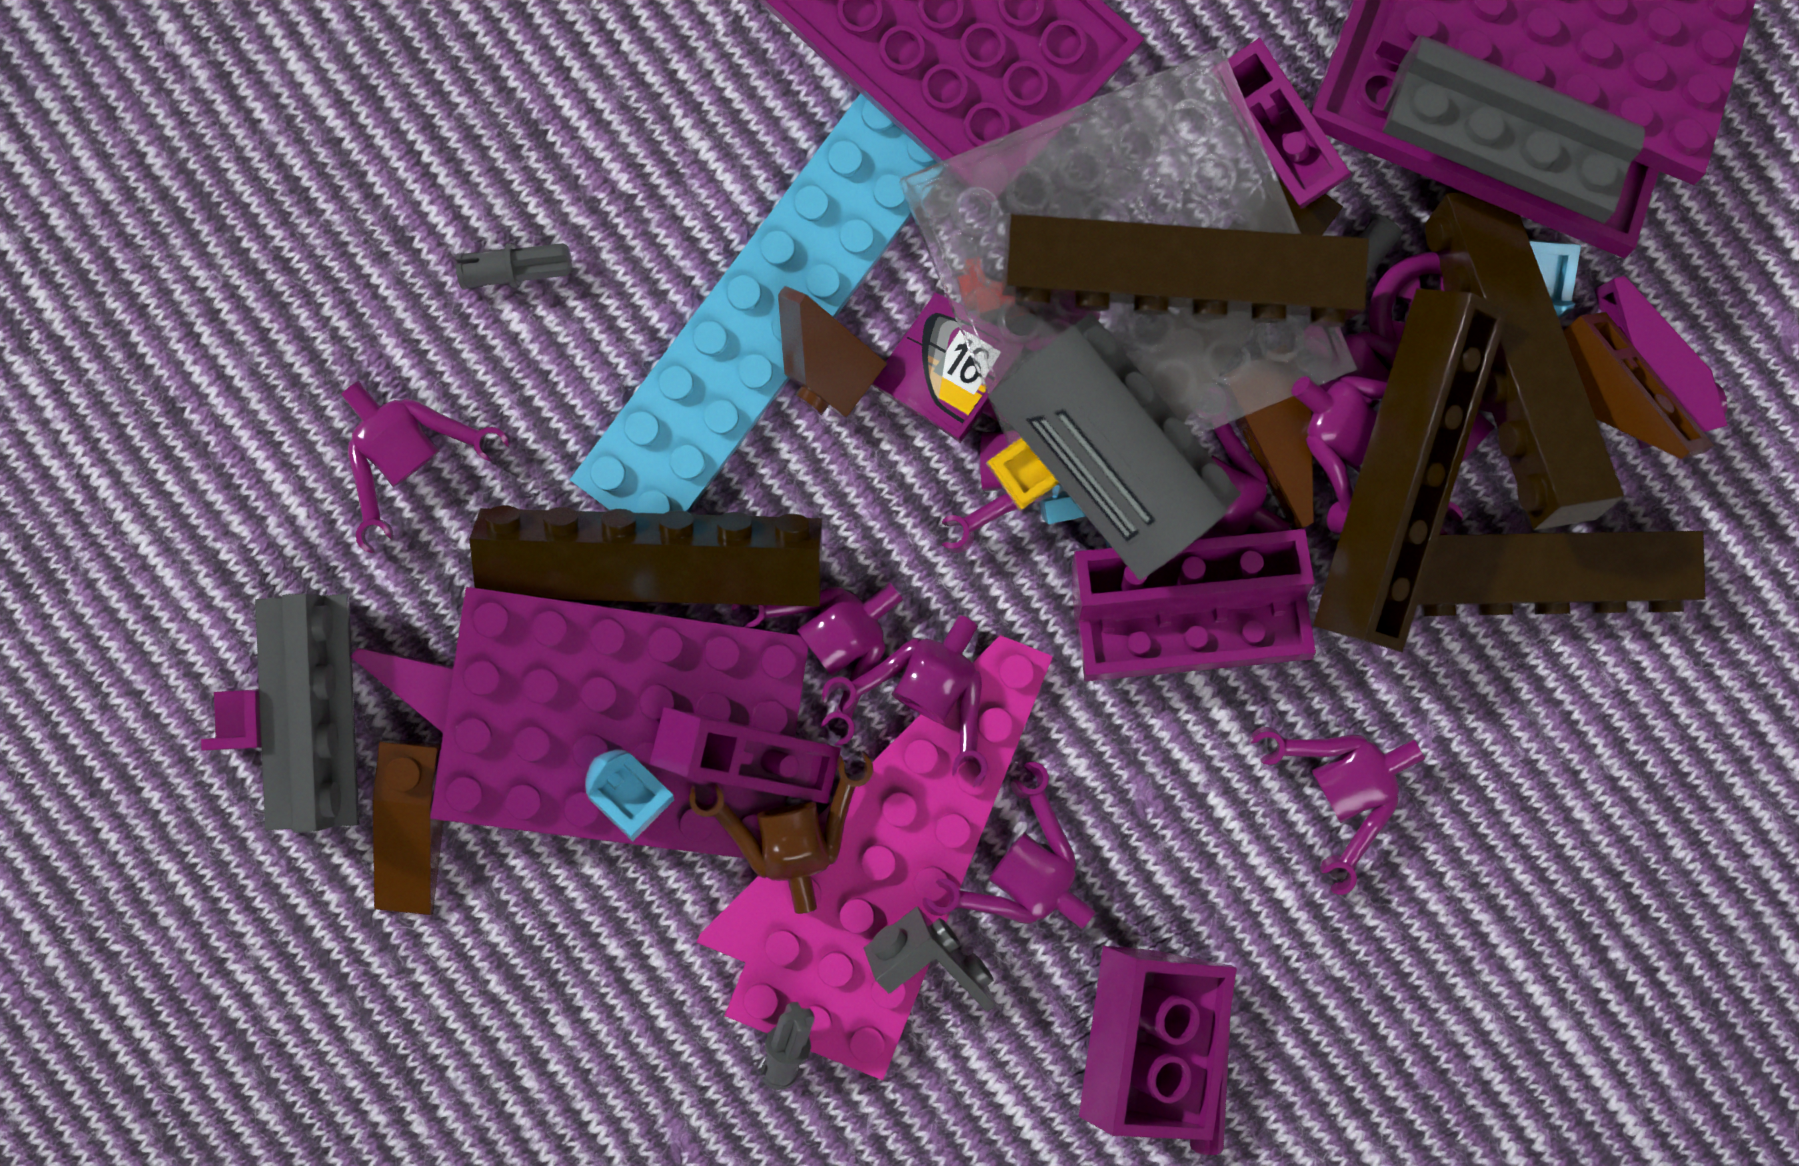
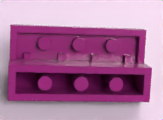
M1299 529L1196 539L1142 580L1135 576L1113 548L1074 551L1072 563L1073 608L1076 634L1079 635L1084 681L1312 660L1316 654L1307 597L1315 583L1306 530Z

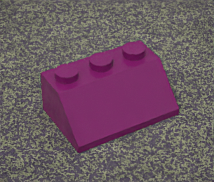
M1103 946L1079 1117L1111 1136L1213 1140L1237 967L1150 949Z

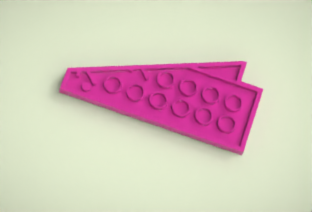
M999 635L972 662L976 671L981 675L982 684L978 710L977 752L984 756L987 762V772L980 786L972 787L976 777L980 774L978 766L973 762L967 761L962 763L958 767L955 776H952L954 760L960 753V707L963 692L955 702L944 724L937 723L920 714L872 761L873 774L871 779L866 784L855 787L844 824L841 848L837 860L834 864H829L826 870L811 876L817 904L816 910L803 914L795 913L789 881H773L768 877L762 878L757 876L699 934L696 943L745 962L725 1012V1017L768 1034L777 1026L779 1017L784 1014L787 1004L799 1002L802 1009L810 1008L814 1013L815 1020L809 1035L811 1052L880 1080L884 1079L929 964L892 993L888 994L875 980L864 947L873 941L881 929L895 924L916 906L932 922H935L938 918L947 922L950 913L942 916L932 915L924 908L922 900L926 897L939 907L948 906L950 896L945 889L936 883L939 879L953 881L960 890L1053 656ZM832 802L818 815L824 840L826 820Z

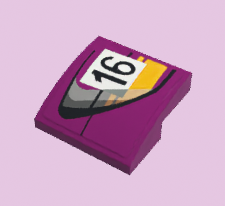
M935 292L887 359L886 366L871 385L914 415H920L961 443L991 401L988 396L1005 382L1025 354L1026 348L1025 345L988 321Z

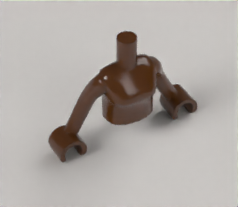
M862 751L865 761L864 769L859 774L851 775L845 771L842 755L839 756L837 769L841 778L827 816L825 840L819 824L816 802L796 803L758 813L757 819L762 837V850L750 830L724 802V790L720 783L715 782L718 796L711 804L700 803L696 799L695 787L692 785L689 803L697 815L702 817L714 816L739 846L751 868L758 876L762 878L768 877L773 881H789L794 912L797 914L809 913L817 909L811 876L826 870L829 864L832 865L837 860L841 848L844 824L855 787L862 786L871 779L873 764L869 755Z

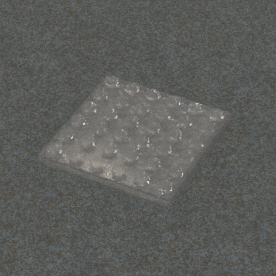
M1223 47L900 178L899 184L988 396L1050 342L1091 312L1101 325L1111 333L1115 342L1139 371L1149 379L1153 388L1177 417L1187 425L1194 437L1292 397L1291 390L1294 383L1303 376H1308L1316 384L1321 385L1357 369L1340 327L1309 325V316L1287 315V320L1283 323H1259L1250 320L1251 312L1228 311V317L1225 319H1200L1192 317V308L1169 307V313L1166 315H1142L1133 312V304L1110 303V309L1107 311H1084L1074 308V300L1051 299V304L1048 307H1025L1015 304V296L1001 295L1005 230L1010 214L1300 234ZM990 400L1008 446L1020 439L1021 436ZM1057 484L1032 503L1035 504L1065 490L1060 484Z

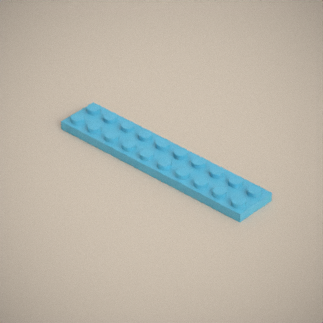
M860 93L569 480L609 510L627 509L633 513H666L668 511L681 510L689 513L790 379L784 374L778 301L780 291L784 286L807 294L832 317L836 318L946 170Z

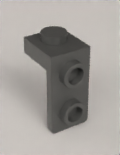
M918 906L895 924L881 929L873 941L864 947L875 980L888 994L892 993L936 959L986 1012H989L997 1005L988 987L994 979L982 960L975 953L970 954L966 958L958 949L961 946L960 941L948 924L941 918L932 922Z

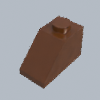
M784 286L778 294L784 374L800 386L795 396L812 410L823 415L828 408L847 418L887 363L807 294Z

